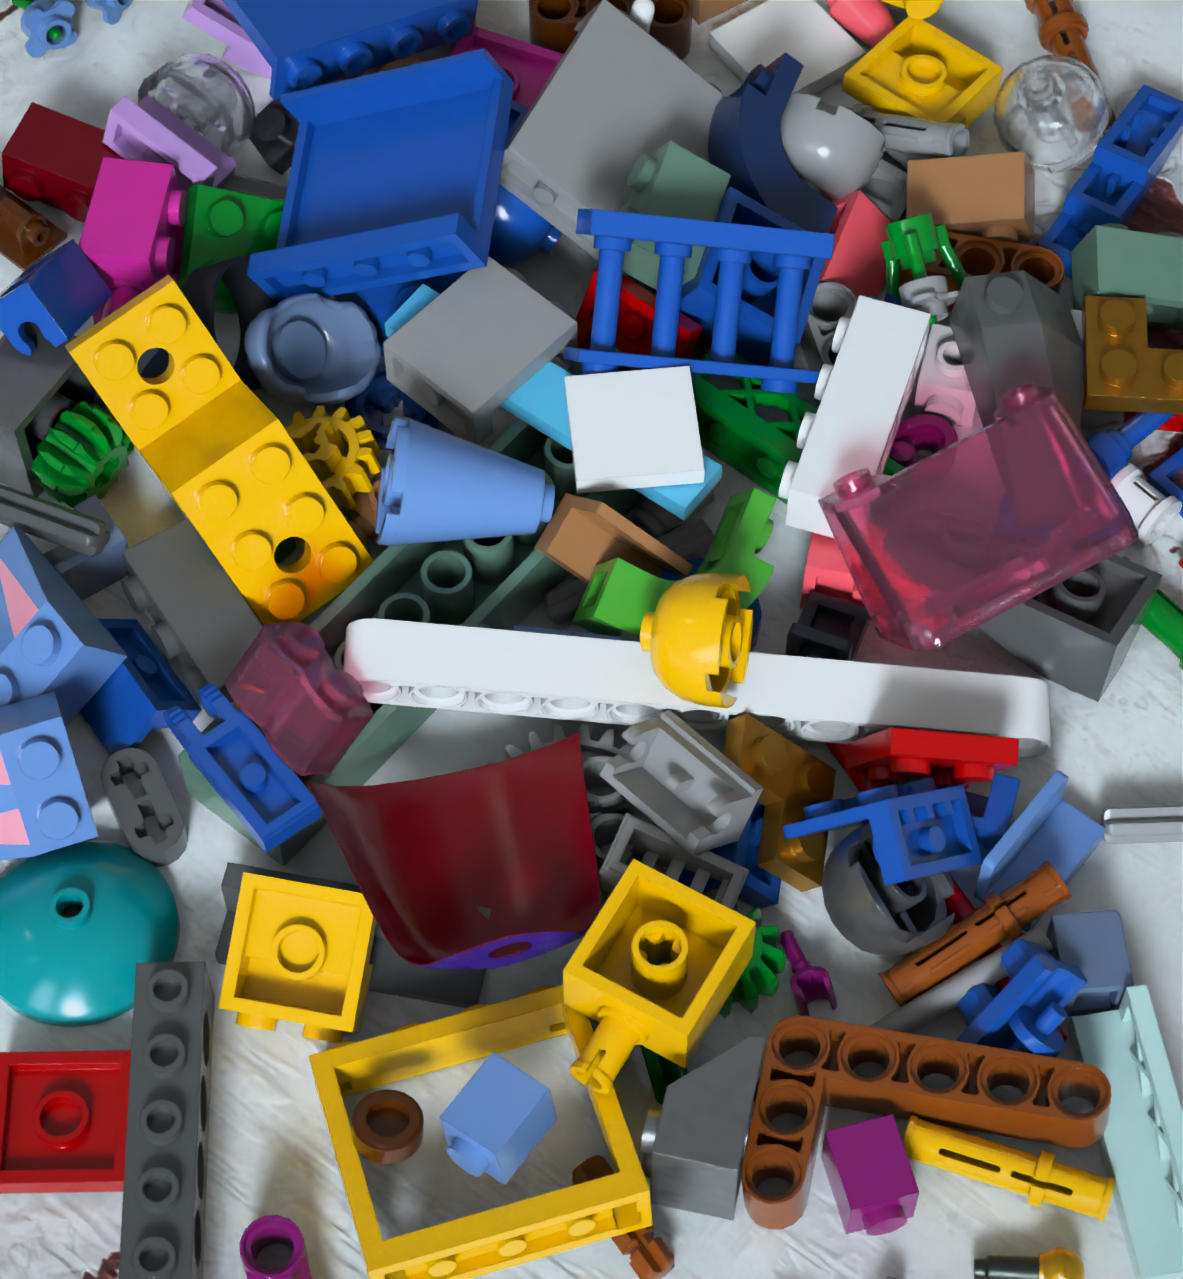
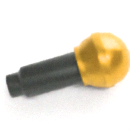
M1057 1247L1044 1253H1039V1257L988 1255L985 1259L974 1258V1279H1084L1085 1276L1084 1264L1080 1256L1073 1250L1064 1247Z

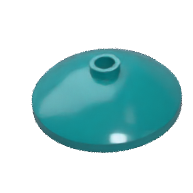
M89 839L37 856L25 857L18 861L0 878V998L12 1009L29 1019L62 1027H81L98 1024L116 1018L133 1009L136 963L173 962L178 947L180 931L179 914L173 893L164 876L150 861L135 854L131 849L104 840ZM78 905L83 907L81 912L74 917L65 918L61 916L62 911L69 906Z

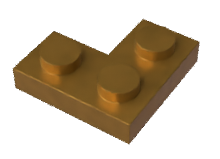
M1085 295L1082 306L1084 409L1183 414V350L1148 348L1146 298Z
M748 714L728 720L723 754L763 787L757 801L765 806L757 866L801 892L820 887L828 831L785 839L782 826L806 820L803 807L833 800L836 769Z

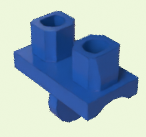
M1018 939L1000 956V965L1011 981L1001 991L996 986L982 983L972 987L958 1002L957 1006L967 1028L956 1040L1056 1058L1065 1049V1041L1056 1029L1067 1017V1013L1063 1008L1088 980L1078 966L1055 960L1038 943Z

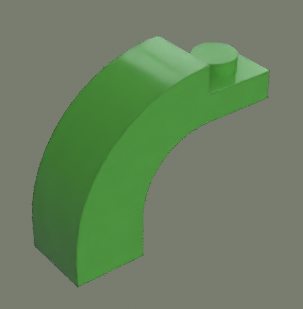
M755 487L730 496L708 552L701 565L691 574L720 572L745 575L751 588V592L739 591L740 608L745 609L760 595L775 568L753 556L763 549L771 535L773 520L769 519V516L776 501V498ZM620 558L598 564L594 568L572 623L593 634L618 636L624 641L640 642V629L644 614L647 611H656L662 594L676 581L654 576Z

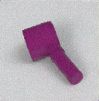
M783 931L780 944L792 966L794 975L790 979V987L799 1016H810L807 1004L816 999L828 1000L832 1010H836L838 1005L829 972L825 968L812 966L807 961L793 931Z

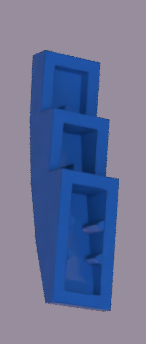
M1144 84L1096 145L1091 164L1068 192L1061 214L1037 243V246L1050 249L1061 258L1064 263V276L1072 279L1071 251L1095 225L1118 223L1126 226L1183 134V101Z

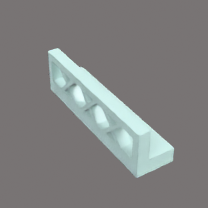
M1147 984L1126 987L1118 1010L1074 1016L1071 1018L1068 1029L1077 1061L1096 1066L1106 1075L1111 1085L1108 1123L1103 1136L1098 1141L1108 1178L1109 1176L1116 1178L1112 1194L1135 1279H1183V1110ZM1088 1101L1090 1111H1092L1094 1106Z

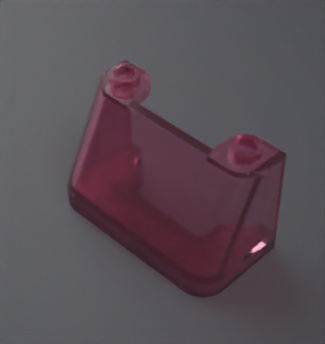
M1030 382L1015 387L1001 396L1003 405L994 413L996 422L892 476L885 474L872 476L868 468L851 472L833 483L835 492L818 500L880 638L911 651H923L940 646L1114 555L1137 540L1139 534L1129 510L1054 389L1038 386L1037 382Z

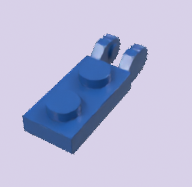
M212 682L198 690L203 709L218 725L204 735L193 723L190 716L185 711H182L178 705L163 713L165 722L172 734H174L189 754L190 760L265 853H268L322 816L321 808L312 793L243 710L237 712Z

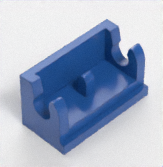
M74 239L29 266L0 293V329L16 350L30 356L36 350V346L33 340L25 334L23 329L24 322L35 323L41 329L42 335L53 346L57 347L69 340L113 293Z

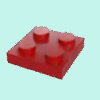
M891 727L847 743L845 770L867 772V782L876 784L907 783V777H934L937 789L964 785V789H968L969 782L994 781V772L1017 766L1019 739Z
M131 1050L0 1052V1194L123 1192Z

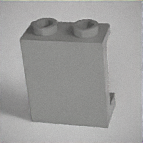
M488 256L487 267L468 270L383 342L386 377L389 382L461 438L480 445L493 434L492 411L555 356L566 364L572 361L564 359L565 346L578 348L577 321H575L571 312L564 305L556 301L550 302L532 289L527 280L517 270L513 268L506 269Z

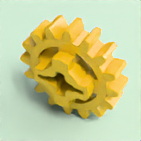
M318 406L314 411L313 417L307 419L304 418L300 411L294 412L293 424L283 427L336 506L338 507L342 504L345 508L354 509L357 505L352 496L356 492H371L373 486L368 476L381 472V466L376 458L381 451L371 430H368L364 419L360 415L351 419L347 409L340 407L331 417H329L324 406Z

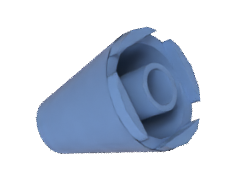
M394 416L385 447L394 449V455L389 454L386 468H382L376 512V534H379L376 541L377 544L396 546L535 534L539 522H550L555 500V485L545 483L544 470L416 420Z

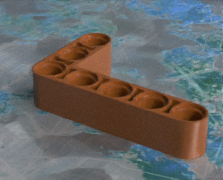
M791 1016L781 1020L773 1028L767 1043L742 1164V1187L745 1208L752 1220L767 1229H784L794 1225L802 1217L807 1206L826 1106L884 1116L893 1114L896 1118L910 1120V1117L914 1115L921 1120L942 1126L1069 1148H1084L1096 1143L1105 1132L1111 1103V1085L1102 1071L1096 1066L1085 1062L810 1016ZM795 1051H807L817 1057L812 1063L805 1066H795L784 1060L788 1054ZM863 1062H874L881 1065L885 1071L876 1077L864 1078L857 1075L852 1069ZM931 1074H943L949 1076L955 1083L948 1088L934 1090L925 1086L921 1080ZM1001 1085H1010L1018 1088L1024 1096L1016 1101L1005 1102L993 1096L991 1091ZM1070 1097H1080L1088 1100L1094 1106V1109L1085 1114H1076L1065 1109L1061 1102ZM784 1113H793L800 1116L804 1123L793 1130H780L775 1128L771 1121ZM769 1178H782L792 1185L785 1194L780 1196H767L757 1190V1187Z

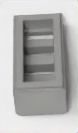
M626 813L599 870L600 890L611 894L628 868L625 863L630 852L642 855L641 863L651 868H654L657 860L669 864L665 875L678 881L683 869L695 872L689 888L701 894L709 877L722 881L714 900L733 910L749 870L710 851L692 856L662 829Z

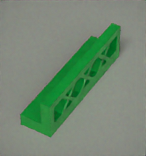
M709 352V353H708L704 358H702V359L710 360V353H711V352ZM735 354V362L748 363ZM691 372L701 446L787 504L788 499L778 497L783 472L789 460L799 463L803 449L797 448L796 445L803 417L806 411L816 414L818 409L793 393L760 390V378L732 376L740 382L741 389H718L706 381L713 374ZM754 406H776L788 415L789 422H767L755 414ZM888 457L882 479L887 481V483L876 492L866 525L878 526L881 513L911 486L914 474L890 457Z

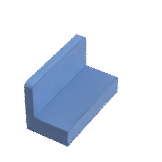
M1057 769L986 856L981 865L974 894L975 898L984 903L982 897L993 890L999 895L1039 868L1045 861H1049L1067 886L1103 841L1105 827L1063 800L1069 779L1067 775ZM1043 915L1025 926L1022 930L1028 932L1033 929Z

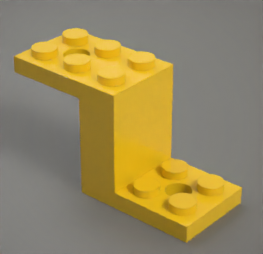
M169 275L65 345L69 354L167 493L200 534L273 639L282 635L347 589L374 562L279 419L239 378L188 300ZM151 348L165 349L169 355V364L165 372L155 378L140 376L137 369L140 356ZM289 537L304 539L305 550L297 562L291 565L275 563L274 553L281 541Z

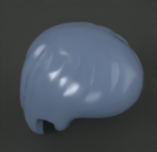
M318 293L293 295L279 302L274 308L262 310L250 322L244 339L249 368L261 387L279 401L302 407L334 405L362 393L375 377L376 369L381 359V346L378 342L377 330L374 323L369 320L366 311L354 302H338L325 298Z

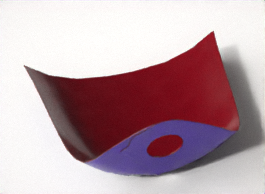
M575 733L544 748L502 762L444 775L372 786H332L313 782L307 783L383 935L395 952L412 965L430 969L456 970L495 969L537 957L584 937L601 911L599 872L583 770L580 733ZM476 906L491 909L489 920Z

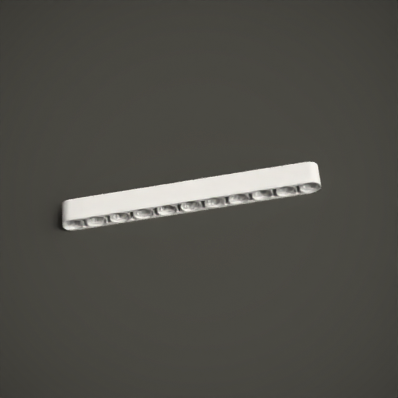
M379 618L356 620L349 623L346 627L342 691L349 698L362 702L620 725H634L639 722L660 717L661 712L671 710L695 731L726 734L728 720L748 714L783 737L793 740L847 744L892 727L1018 738V759L1038 757L1049 752L1051 748L1049 685L1037 678L750 652L743 684L734 683L730 679L726 694L737 698L735 704L729 708H720L684 701L668 691L653 671L651 652L642 651L640 642Z

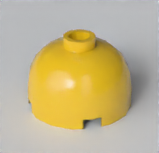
M714 572L697 573L674 582L662 594L655 612L647 611L644 614L640 629L641 650L651 652V663L656 676L668 691L681 700L720 708H729L735 704L737 698L726 693L729 688L730 679L734 683L743 684L751 649L753 609L740 608L739 591L751 592L750 583L745 575Z

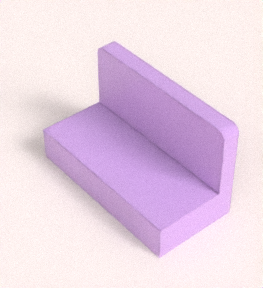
M124 96L109 111L103 143L127 160L174 164L178 189L186 191L187 203L190 186L200 184L220 188L235 172L237 164L232 158L151 96H145L138 104Z

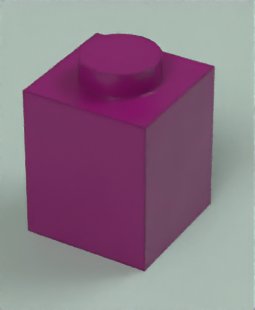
M893 1114L825 1131L821 1159L845 1233L849 1234L866 1230L868 1235L875 1236L895 1231L907 1223V1218L914 1215L919 1189Z

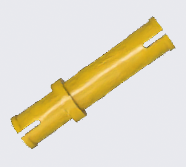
M914 1115L910 1117L903 1139V1145L910 1160L1028 1196L1027 1204L1041 1208L1044 1201L1095 1217L1101 1222L1105 1220L1116 1178L1104 1177L1054 1161L1056 1156L1054 1153L1042 1150L1040 1156L979 1136L969 1135L924 1121Z

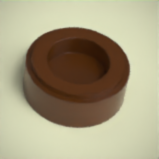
M380 1090L365 1096L357 1104L352 1115V1140L358 1152L366 1159L379 1164H395L410 1158L419 1149L423 1140L424 1117L421 1107L411 1096L397 1090Z

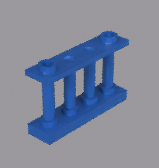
M578 209L576 234L594 236L593 248L599 249L590 349L566 346L564 349V359L582 362L581 374L619 372L620 366L650 369L690 366V372L760 378V390L797 394L798 382L817 384L820 371L794 368L804 269L810 270L811 258L832 259L835 234L599 209ZM632 240L655 242L654 254L660 255L650 354L615 351L624 252H631ZM692 246L715 248L714 260L720 261L710 360L675 357L685 257L691 258ZM752 252L774 254L773 266L779 267L769 365L735 362L745 263L751 264Z

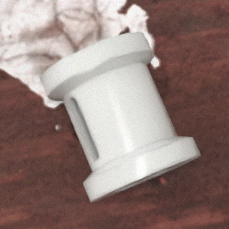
M1129 464L1112 478L1103 489L1099 500L1108 504L1112 511L1138 531L1137 538L1144 545H1149L1161 537L1172 525L1181 511L1182 503L1175 496L1166 498L1142 478L1143 472L1137 466Z

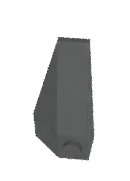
M1024 270L964 277L949 322L1015 527L1074 520L1078 514L1084 349L1067 299Z
M908 507L883 538L879 550L1038 675L1062 685L1070 691L1099 702L1122 666L1157 592L1163 575L1104 549L1083 545L1081 553L1076 554L1044 547V536L1025 532L1023 540L1016 541L989 535L988 529L980 522Z

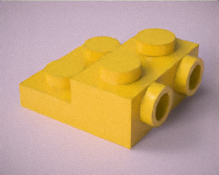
M908 16L844 74L841 91L865 105H872L879 113L916 117L939 122L962 123L966 125L965 129H967L997 101L1004 68L944 33L939 28L932 26L922 19H913Z
M243 872L218 1008L237 1012L235 1024L250 1028L276 1031L278 1019L304 1024L302 1036L316 1040L340 1043L343 1042L344 1031L360 1032L373 964L369 963L377 923L363 894Z

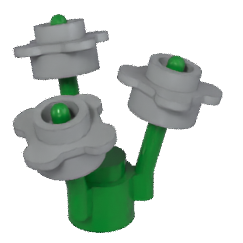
M931 212L884 225L888 240L880 242L886 264L887 292H890L900 300L901 306L930 313L929 325H933L937 321L946 318L949 315L947 306L956 302L959 291L949 292L945 276L927 277L925 264L938 261L935 249H938L959 290L964 277H968L950 244L946 225L943 224L935 227ZM899 259L902 271L911 268L914 278L913 281L901 287Z

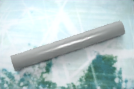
M1038 925L873 1023L870 1027L912 1033L956 1007L958 1002L972 987L982 983L993 985L1008 976L1000 965V956L1015 940L1024 939L1038 943L1047 952L1052 950L1053 946L1042 928Z

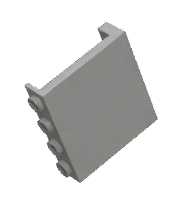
M601 0L577 23L574 28L578 32L512 137L505 143L499 183L596 260H599V249L593 248L594 236L576 234L578 209L619 211L627 203L632 190L631 187L627 186V179L637 159L644 153L647 155L652 154L670 140L709 162L708 138L712 116L716 105L727 98L717 86L707 82L681 61L670 48L660 44L634 23L627 13L617 9L607 0ZM625 272L622 273V275L656 296L657 290Z

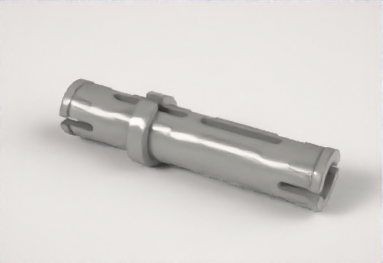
M819 102L816 108L834 115L838 106ZM857 104L852 108L845 107L870 122L883 134L885 142L882 147H886V149L939 158L965 156L967 153L970 136L969 130L965 129V124L879 113L872 105Z

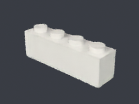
M859 295L852 317H840L832 343V352L838 353L834 366L826 363L823 364L816 384L814 399L821 401L816 414L806 411L800 426L796 447L803 449L799 463L789 460L781 479L778 497L788 499L785 525L849 543L859 544L925 353L931 318L930 313Z

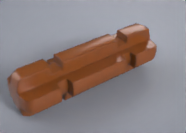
M595 1155L579 1164L573 1170L572 1182L573 1185L615 1174V1172L604 1157ZM653 1225L611 1237L623 1255H631V1262L629 1264L640 1279H661L675 1267L674 1255L661 1237H653L655 1235L652 1232L655 1229Z

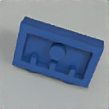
M934 777L898 786L894 784L857 793L856 797L844 800L841 798L803 807L806 820L782 826L785 839H791L865 824L869 821L873 835V853L880 866L885 886L982 864L964 785L937 789Z

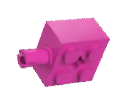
M103 157L78 245L113 293L92 315L94 324L109 316L167 275L178 286L187 212V193L185 190L178 189L174 164Z

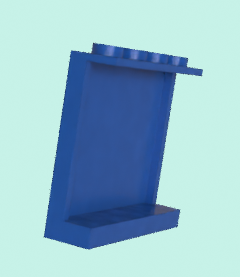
M222 0L272 68L269 95L273 101L280 99L282 94L308 89L312 86L322 85L346 76H354L362 73L364 70L398 59H406L416 53L446 43H454L470 36L473 32L478 0Z
M486 48L282 94L280 103L297 119L299 128L276 249L250 254L247 276L278 304L290 296L303 293H318L323 297H329L487 267L515 84Z

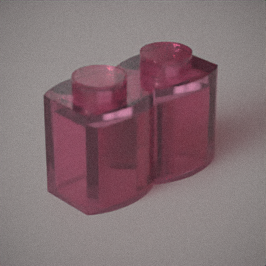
M300 622L266 623L225 680L226 688L237 706L253 722L263 728L269 745L288 767L300 776L331 773L374 716L373 711L363 695L364 691L361 684L349 673L334 668L333 661L324 648V640L313 628Z

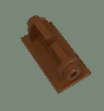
M0 185V254L22 271H25L29 266L45 257L67 238V234Z

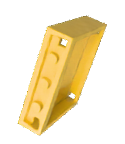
M563 985L556 987L541 986L531 990L524 996L492 1005H473L456 1015L427 1023H408L388 1034L359 1042H340L331 1046L326 1051L309 1055L318 1098L369 1279H471L652 1226L650 1189L614 1087L612 1086L608 1094L595 1092L592 1090L596 1079L592 1077L586 1087L616 1171L615 1174L382 1240L358 1151L352 1140V1130L342 1097L490 1056L492 1052L497 1054L565 1034L569 1035L576 1058L578 1059L593 1035L594 1030L588 1016L564 1004Z

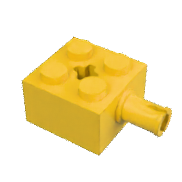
M633 858L563 969L564 1004L599 1022L598 1027L579 1058L573 1062L569 1069L573 1077L584 1086H587L593 1077L596 1079L592 1090L608 1094L613 1086L614 1079L635 1045H642L686 1069L753 956L756 922Z

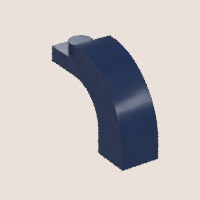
M785 52L767 67L762 64L757 65L749 73L738 90L716 105L709 129V163L731 175L726 190L730 187L738 190L807 231L828 233L838 207L809 187L796 174L785 155L781 141L782 115L804 65Z

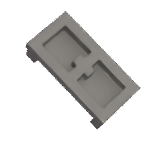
M671 710L661 712L658 718L636 723L622 733V737L635 746L627 754H619L607 760L599 776L692 856L739 840L763 790L760 784Z

